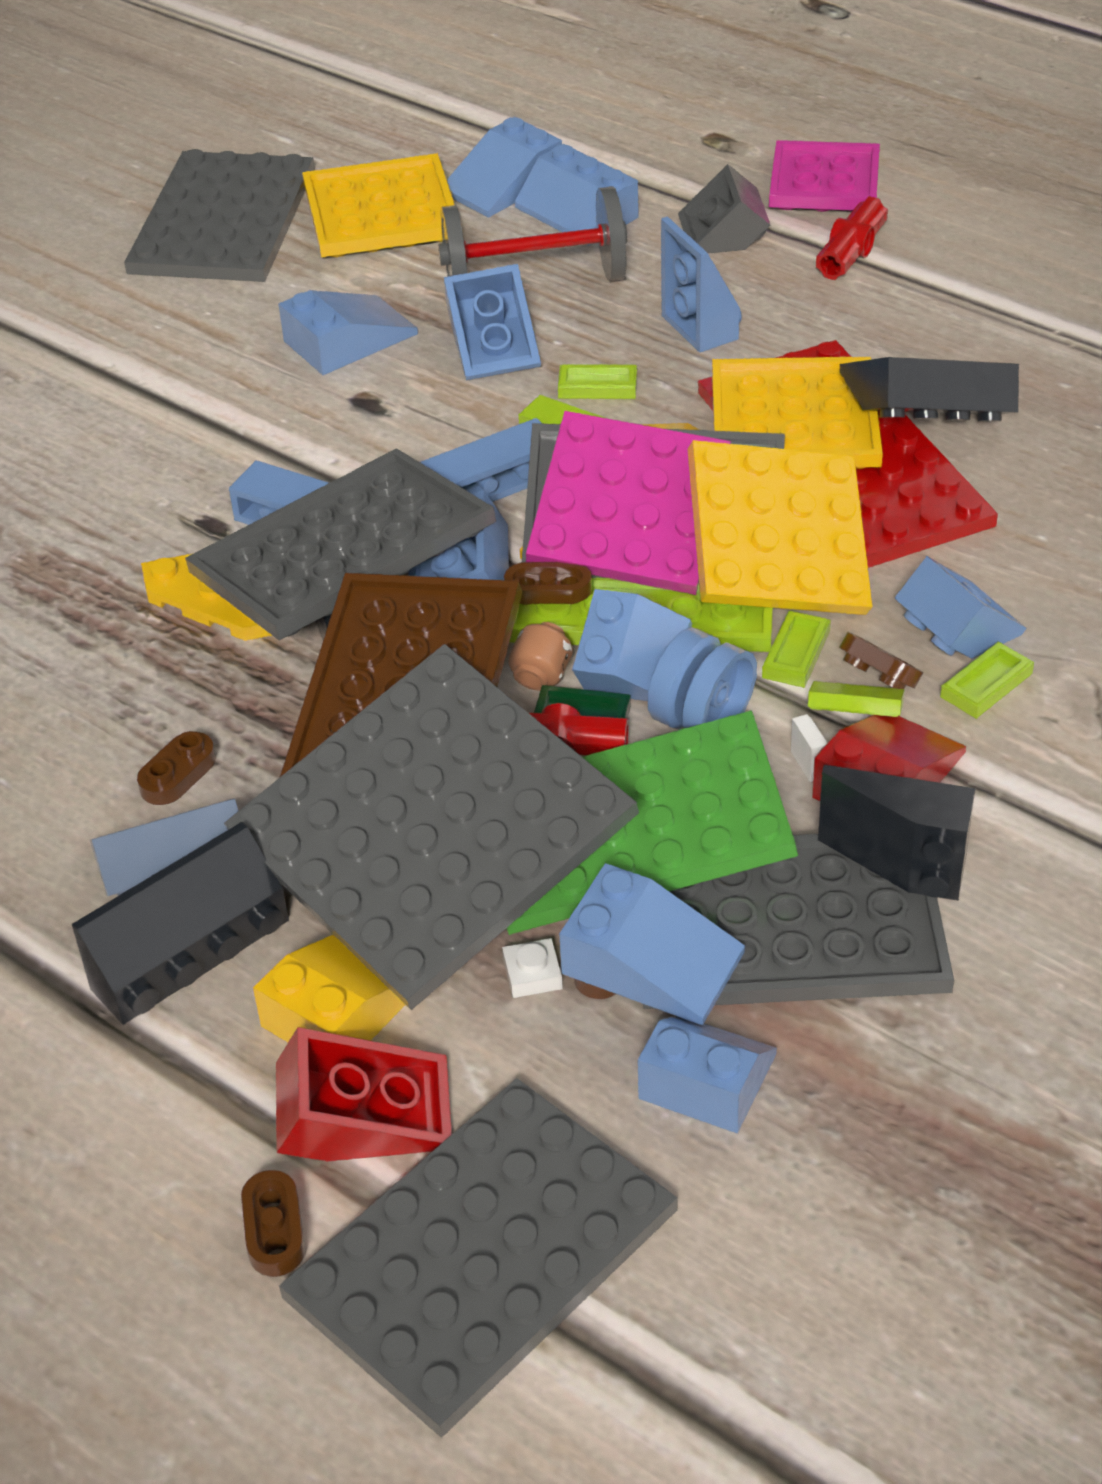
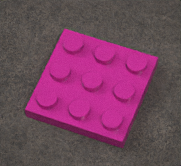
M776 140L769 207H777L782 210L804 208L815 209L821 212L829 210H850L852 212L858 203L865 201L868 196L877 198L880 144Z

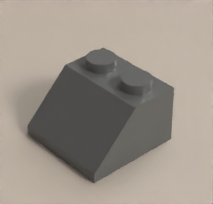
M729 164L678 213L683 231L708 254L745 250L754 241L759 240L771 225L757 187Z

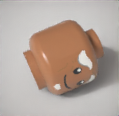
M550 622L530 624L520 631L509 654L508 664L513 672L514 679L519 684L528 689L539 691L542 685L555 686L560 683L572 658L573 647L570 640L565 636L563 629L558 625Z

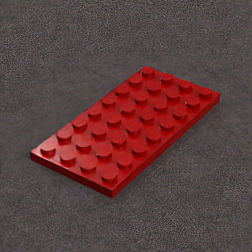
M837 340L800 351L789 352L776 358L852 356ZM711 376L698 380V394L713 411ZM878 411L882 445V467L856 469L868 568L997 526L998 513L906 414L905 418L886 419L880 418V411Z

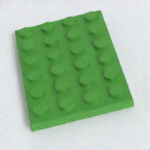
M752 710L582 757L635 800L639 814L509 925L507 931L511 935L569 919L605 863L650 878L667 891H672L797 857L798 852Z

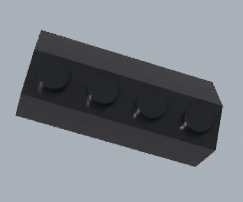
M885 357L840 364V374L862 409L880 411V418H905V412H913V419L931 420L938 419V413H945L946 421L970 420V414H977V422L1002 421V414L1018 412L1019 364Z
M240 822L72 923L90 990L122 1025L140 1014L150 1011L162 1000L181 988L191 985L200 976L224 961L232 959L240 951L265 935L275 932L281 925L289 921L283 887L264 863L266 861L265 856L250 830L243 822Z

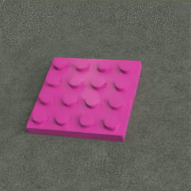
M564 411L528 543L526 562H562L584 565L590 569L591 575L696 595L699 575L687 449L693 440L730 444L731 441Z

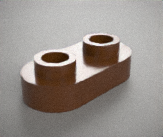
M521 562L509 567L504 574V580L520 582L523 592L520 604L523 605L576 604L585 600L592 592L591 571L584 565L562 562Z
M851 632L846 633L839 646L840 649L846 652L843 658L844 661L867 672L870 666L882 672L878 680L892 688L905 689L907 685L915 689L924 673Z
M187 731L173 738L138 772L137 782L141 797L153 805H166L181 798L215 764L216 755L212 739L207 734L197 731Z
M278 1170L259 1172L247 1180L241 1192L246 1248L249 1261L258 1273L269 1277H279L294 1271L304 1258L305 1245L296 1184L288 1174ZM270 1203L279 1204L277 1207L264 1208ZM276 1249H283V1250H284L283 1252H281V1253H279V1254H274V1255H271V1254H270L273 1250H276Z

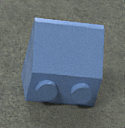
M926 556L895 596V599L907 609L903 616L922 631L929 628L935 634L931 641L951 656L955 651H958L973 659L983 654L998 641L1004 644L1021 636L1027 629L971 580Z
M595 589L572 671L584 690L630 694L631 699L648 701L651 678L659 659L670 642L681 631L692 627V622L690 619L639 594Z
M678 1016L659 1020L638 1058V1099L738 1134L776 1056L777 1048L707 1024L702 1026Z

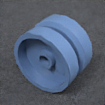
M693 627L681 631L662 654L651 678L648 691V711L652 719L669 727L681 729L745 712L757 677V662L754 654L729 643L721 645L717 637Z

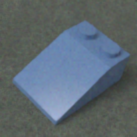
M512 117L505 119L503 123L489 129L447 179L452 198L488 218L515 204V200L538 157L552 150L555 146L562 145V140L520 118Z
M668 216L661 218L662 317L699 353L738 340L739 323L742 319L741 310L709 254Z
M518 264L444 277L446 304L466 381L541 367Z
M310 290L298 293L293 298L278 303L284 342L322 375L418 334L416 326L377 295Z
M606 863L559 933L561 971L563 975L702 1026L745 953V945L652 879Z

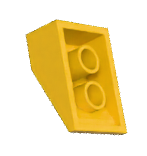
M334 935L287 954L253 987L261 1027L287 1043L297 1027L371 1041L405 1006Z

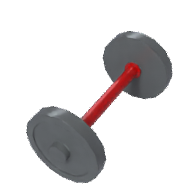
M613 186L598 188L596 192L597 228L466 244L465 240H463L457 206L441 207L443 243L438 244L440 264L441 266H446L447 277L467 273L466 263H468V259L594 243H599L606 279L608 281L623 280L626 275L627 229L625 221H623L619 197Z

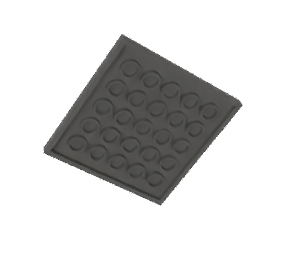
M444 644L224 822V825L229 830L243 822L250 830L265 856L266 861L264 863L278 881L409 1009L413 1010L639 814V810L635 800Z

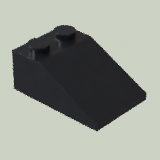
M824 765L821 780L818 841L906 892L958 901L967 856L976 788Z

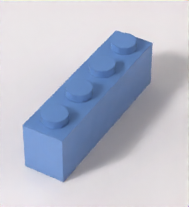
M534 418L431 457L420 463L471 494L484 489L491 501L494 502L527 489L532 423L541 422L538 418Z
M255 460L229 487L234 520L249 525L323 487L329 482Z

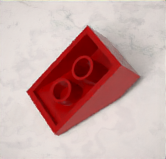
M870 716L839 730L815 757L812 798L820 801L824 765L940 783L966 753V746L900 716Z
M297 1027L276 1061V1153L327 1162L425 1153L434 1151L452 1135L447 1057L444 1054Z

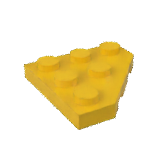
M192 554L159 558L155 561L141 563L149 603L161 608L169 604L181 609L182 616L209 627L214 623L229 628L231 636L244 641L272 636L189 573L185 558Z

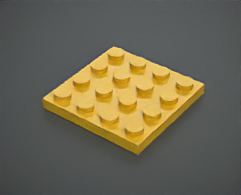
M438 153L302 172L304 188L321 257H342L349 253L362 251L377 252L383 248L397 246L412 247L418 243L431 241L443 242L441 207L455 204Z
M871 357L712 359L714 431L785 434L784 449L854 456L856 469L882 467V445L878 411L863 410L840 374V364L871 360Z
M696 440L691 442L687 450L701 602L867 615L873 606L854 456Z

